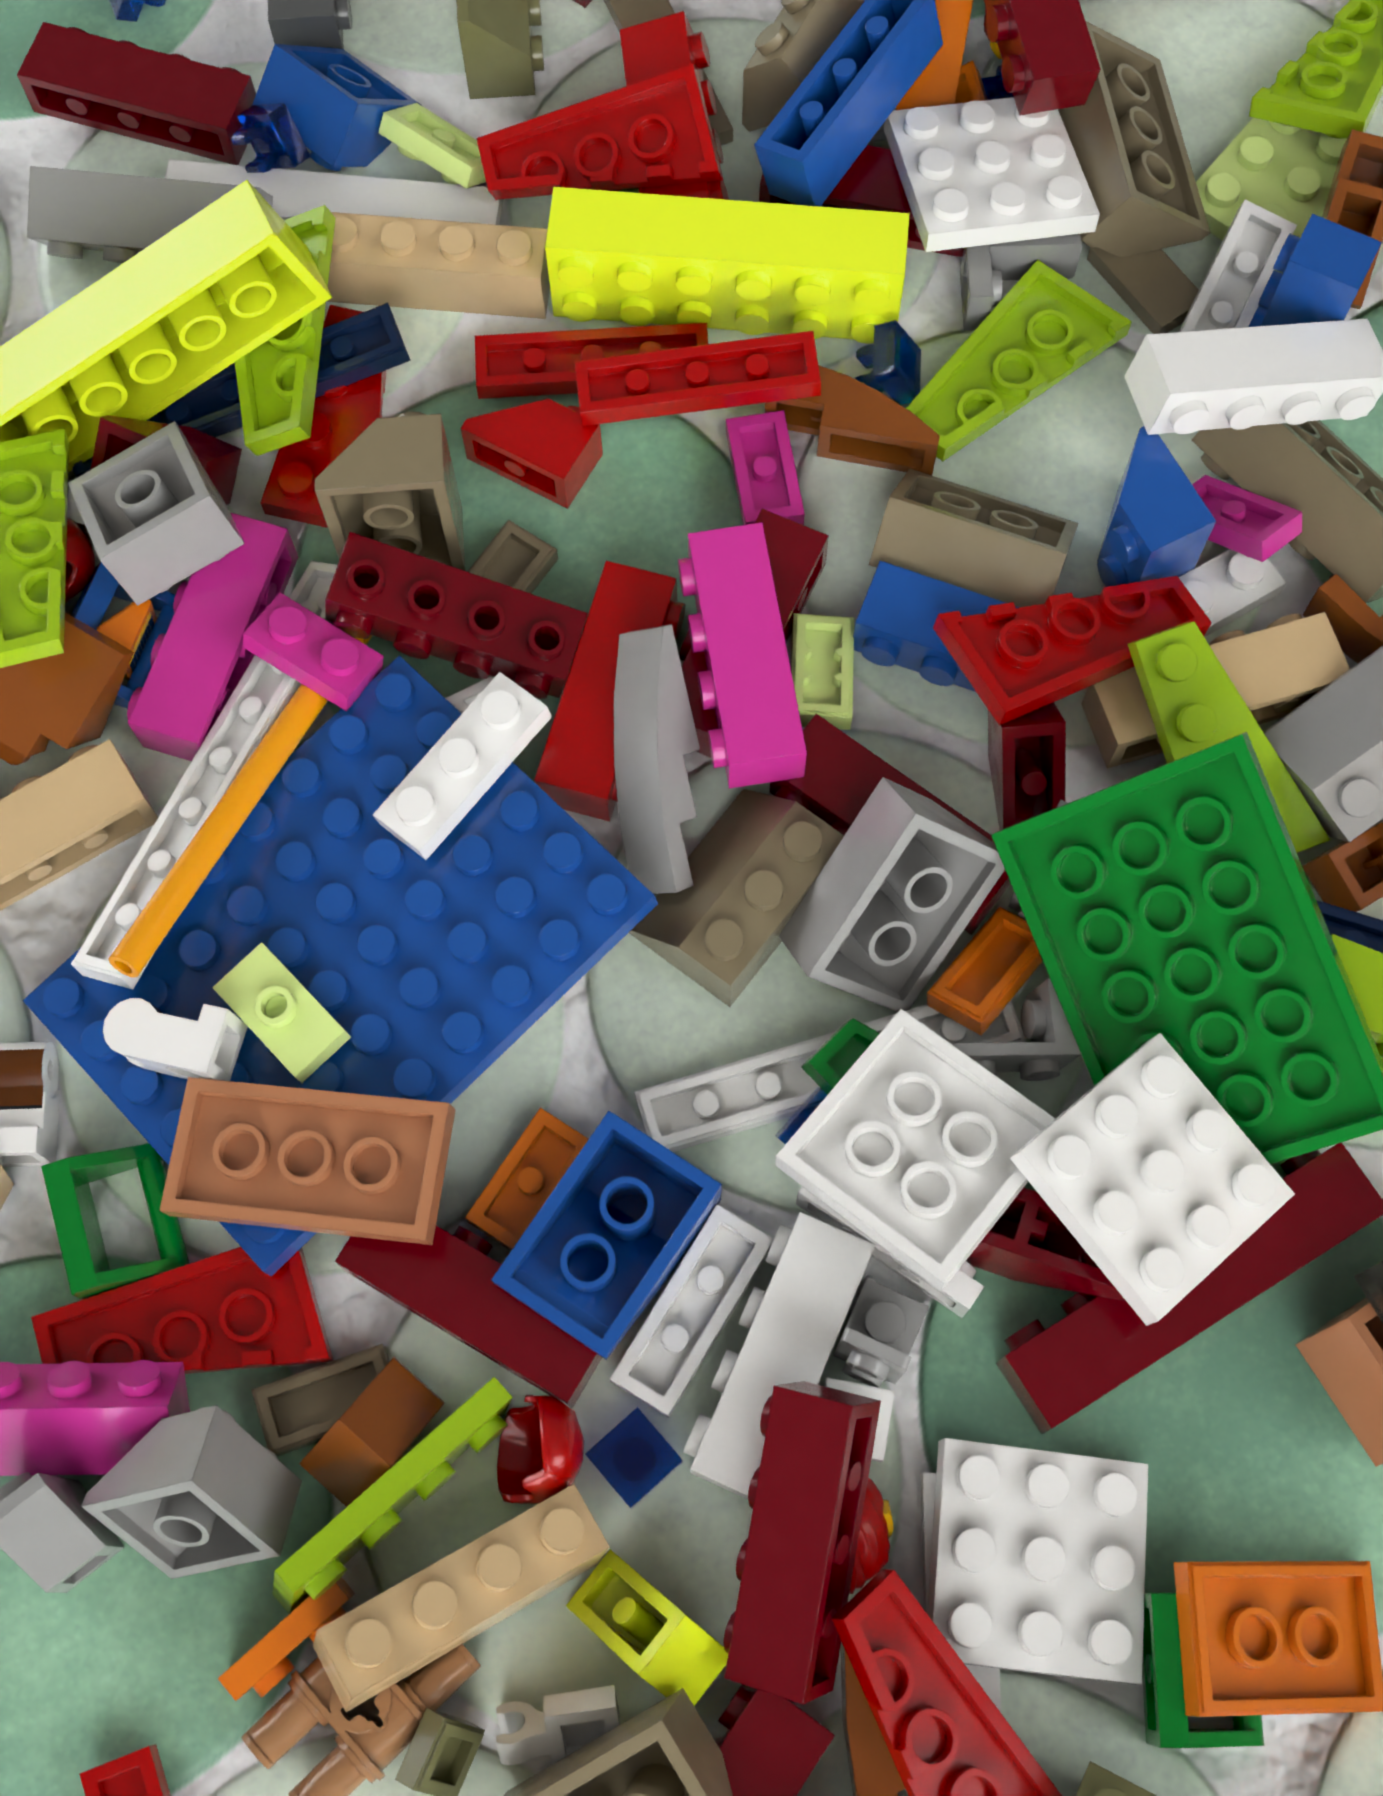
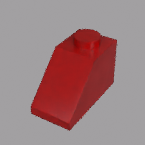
M549 398L467 418L460 428L467 459L567 509L603 455L600 424L582 426L579 407L573 405L565 407Z

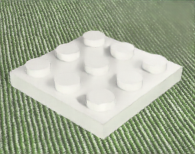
M1010 97L894 110L886 119L884 132L925 252L1096 231L1100 213L1058 109L1019 116L1015 99Z
M900 1009L776 1155L775 1166L942 1292L1029 1182L1011 1161L1010 1157L1056 1118L903 1009Z
M1161 1033L1143 1044L1010 1157L1011 1161L1146 1326L1162 1319L1295 1195Z
M949 1438L938 1441L927 1614L965 1665L1142 1685L1148 1464Z

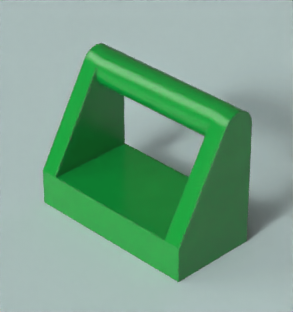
M150 1144L68 1157L41 1166L67 1278L73 1296L83 1300L190 1264L178 1217L168 1216L159 1211L167 1173L163 1158ZM138 1168L161 1260L110 1270L89 1183Z
M1144 1593L1142 1681L1146 1744L1159 1748L1264 1746L1262 1715L1233 1716L1234 1729H1189L1188 1716L1185 1715L1176 1593Z

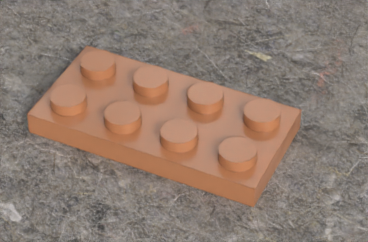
M188 1077L159 1211L173 1217L433 1245L456 1109L446 1102Z

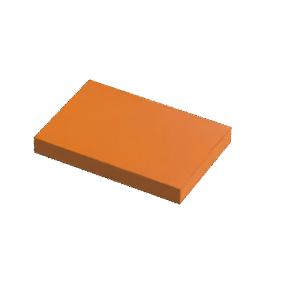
M1370 1561L1174 1562L1186 1716L1214 1717L1383 1711V1676Z

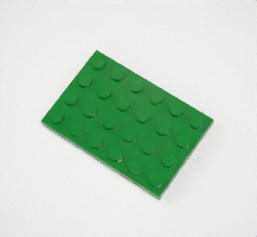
M1247 732L991 834L1094 1086L1148 1040L1161 1033L1270 1164L1383 1130L1382 1058Z

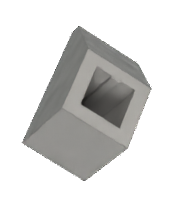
M29 1472L13 1478L0 1488V1548L46 1593H67L125 1547L115 1533L81 1507L87 1492L79 1480L37 1473L32 1477Z

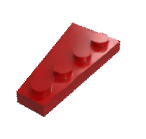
M693 63L476 138L487 188L495 200L552 195L553 187L607 191L724 181L699 75Z
M330 305L323 328L363 312ZM386 370L350 385H343L324 391L325 395L315 398L311 437L279 448L260 501L264 514L328 528L315 493V478L377 418H383L382 404L383 394L385 393Z
M1171 576L1104 587L1100 595L1082 598L1073 597L1072 592L1048 596L1044 604L1016 608L1014 602L990 605L986 613L962 617L960 611L940 613L936 618L933 629L1000 726L1135 667L1127 645L1128 643L1193 621L1203 636H1205L1212 622L1179 577Z
M241 1247L31 1317L42 1364H61L68 1361L131 1363L138 1360L183 1362L185 1374L334 1361L302 1248L273 1276L264 1273Z
M882 1569L832 1618L908 1796H1062L895 1570Z

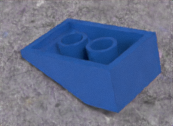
M608 1111L491 1281L607 1360L684 1257L715 1206L720 1203L722 1184L611 1111Z

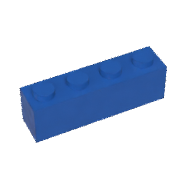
M935 0L864 1L754 144L769 194L797 205L821 207L942 47L943 41Z

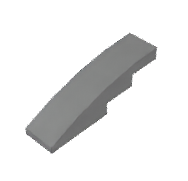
M672 624L619 634L614 690V768L620 830L627 868L653 894L677 893L694 886L680 824L697 817L683 755L699 750L700 746Z

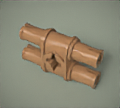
M462 1644L412 1673L406 1680L402 1679L383 1690L374 1699L375 1706L379 1710L378 1716L383 1721V1725L380 1726L376 1720L371 1721L364 1714H359L353 1719L348 1717L321 1661L317 1657L301 1673L296 1669L291 1674L292 1679L287 1682L291 1689L241 1738L255 1757L267 1769H270L318 1723L324 1727L329 1723L338 1734L334 1738L338 1745L288 1795L349 1796L365 1779L370 1783H373L376 1779L380 1781L385 1776L383 1770L411 1743L426 1708L437 1711L481 1665Z

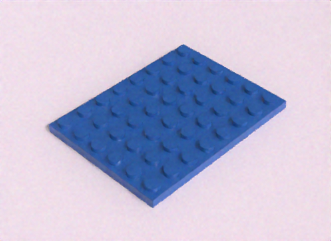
M400 655L367 685L359 698L347 711L341 708L290 755L163 939L133 990L82 976L71 965L80 950L79 948L22 1000L168 1165L172 1154L187 1079L140 1068L108 1046L103 1034L104 1020L109 1011L119 1002L129 998H141L150 1002L164 1014L195 1021L199 1019L203 1004L229 1009L241 1020L212 987L262 942L346 1030L351 1038L301 1083L248 1027L230 1081L451 1104L658 905L655 895L514 762L508 766L427 860L382 827L373 816L374 812L461 716V713ZM219 1222L257 1266L270 1276H273L317 1233Z

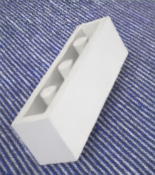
M1368 318L1146 334L1124 377L1148 435L1165 433L1189 434L1200 430L1223 428L1241 430L1251 426L1282 423L1298 425L1307 421L1340 418L1343 420H1354L1367 416L1383 393V350Z
M801 1212L793 1229L780 1225L765 1261L776 1266L775 1272L766 1291L754 1286L739 1321V1325L750 1329L739 1354L727 1349L711 1388L722 1392L713 1417L711 1419L699 1414L683 1453L695 1458L690 1468L691 1474L748 1499L751 1479L761 1464L765 1437L761 1433L760 1420L764 1405L772 1395L774 1385L801 1381L818 1385L875 1244Z

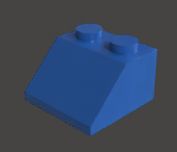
M274 44L252 108L271 121L269 127L273 132L288 140L298 141L311 150L310 157L317 164L333 171H341L342 167H367L392 143L378 133L383 112L418 102L344 49Z
M1144 426L1138 432L1118 487L1097 559L1098 572L1105 587L1171 576L1180 577L1193 570L1216 523L1215 518L1159 434L1148 435Z

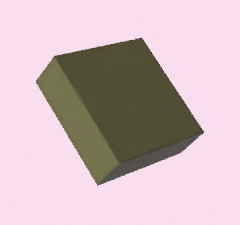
M426 1708L395 1780L414 1791L429 1795L458 1796L485 1730L467 1720Z

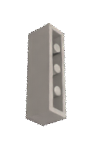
M30 166L27 238L47 245V254L51 256L82 259L83 249L103 251V260L124 263L238 185ZM254 187L272 207L273 196L259 187Z

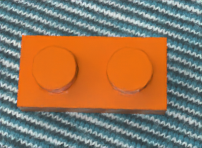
M540 1107L466 1215V1221L511 1251L589 1138Z
M341 1577L316 1600L309 1596L225 1671L218 1680L235 1701L245 1695L252 1687L261 1698L264 1697L295 1668L287 1656L308 1637L314 1643L317 1629L346 1614L347 1612L342 1606L356 1593Z

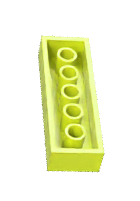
M245 180L0 346V442L65 428L69 442L68 472L73 470L72 467L75 463L81 460L85 462L93 456L100 417L109 415L147 421L233 364L239 358L250 353L333 298L307 246L252 184Z
M553 187L545 244L553 316L567 317L578 322H586L592 319L621 321L633 326L707 323V328L738 330L748 335L763 333L791 334L813 331L814 339L829 337L854 339L864 344H874L880 341L895 343L905 277L909 213Z

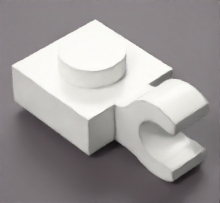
M615 1685L544 1695L543 1712L537 1711L532 1705L521 1701L508 1702L496 1707L501 1734L496 1736L500 1763L504 1765H518L532 1758L551 1755L552 1763L554 1764L621 1725Z

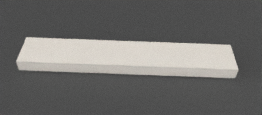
M173 159L168 160L165 174L166 179L239 185L248 180L253 187H259L273 196L272 208L283 220L325 205L330 212L499 225L503 199L495 200L488 191V188L484 186H473L466 189L460 184Z
M1011 1000L982 1036L932 1009L927 1004L905 1011L950 1044L1026 1042ZM896 1014L863 1024L881 1033ZM835 1032L635 1091L634 1095L646 1135L670 1151L675 1152L815 1110L827 1094L801 1066Z

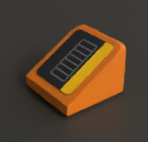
M150 599L138 606L135 602H132L96 627L98 632L134 652L124 676L127 681L135 669L157 620Z

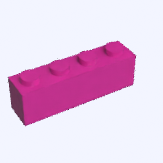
M231 513L245 544L226 554L222 559L212 562L193 573L189 581H183L178 587L173 605L175 614L166 634H160L155 640L151 652L152 667L144 686L138 687L133 692L128 704V725L144 748L192 761L255 656L243 648V632L280 592L284 594L294 570L298 554L287 528Z
M763 523L688 533V558L678 559V570L683 597L694 595L697 614L688 615L693 653L704 651L708 671L698 672L703 710L715 709L718 729L708 730L713 768L725 767L729 789L802 778L805 774L807 751Z
M138 1360L131 1363L68 1361L61 1364H14L11 1362H0V1476H19L26 1472H29L31 1476L37 1473L48 1475H106L161 1419L190 1412L183 1362H153L150 1360Z

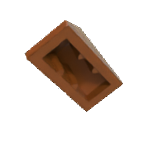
M394 1356L299 1464L347 1507L397 1462L445 1402Z

